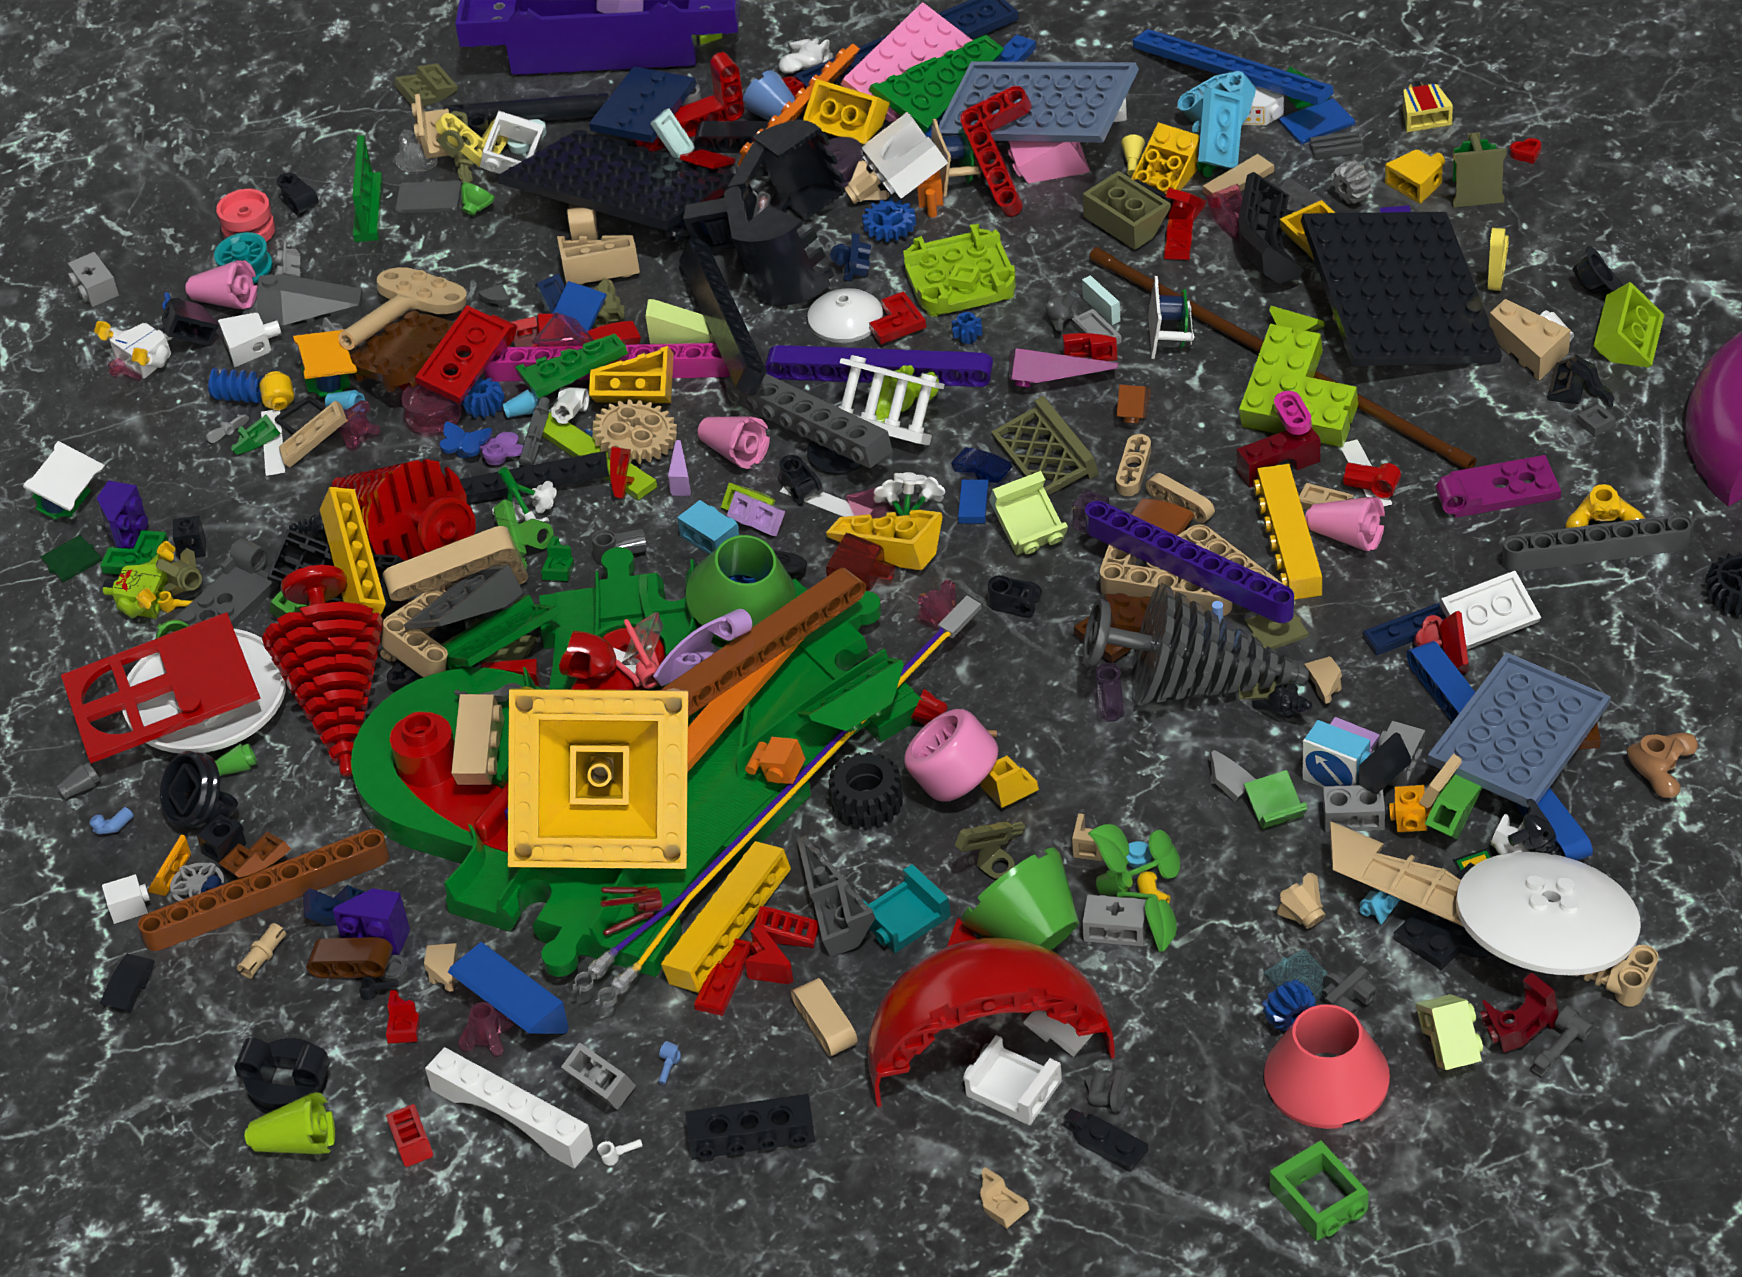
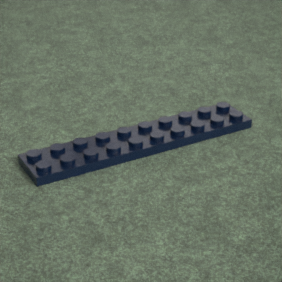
M968 0L938 13L970 39L987 34L1019 19L1018 11L1006 0ZM888 35L858 47L860 50L854 62L832 84L842 86L843 78ZM835 58L797 73L795 78L804 83L806 90L809 87L808 83L816 74L820 76L824 66L829 61L833 63Z

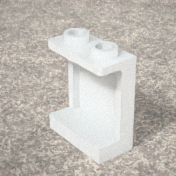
M996 1035L990 1044L986 1043L983 1046L978 1060L974 1065H970L964 1073L963 1081L965 1082L966 1096L1027 1125H1031L1062 1082L1061 1063L1049 1058L1047 1063L1042 1066L1005 1049L1002 1037Z

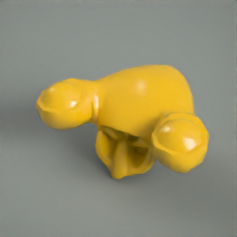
M1602 484L1595 486L1580 506L1568 517L1565 528L1588 526L1590 520L1608 522L1619 518L1621 521L1643 519L1645 517L1640 511L1624 501L1611 486Z

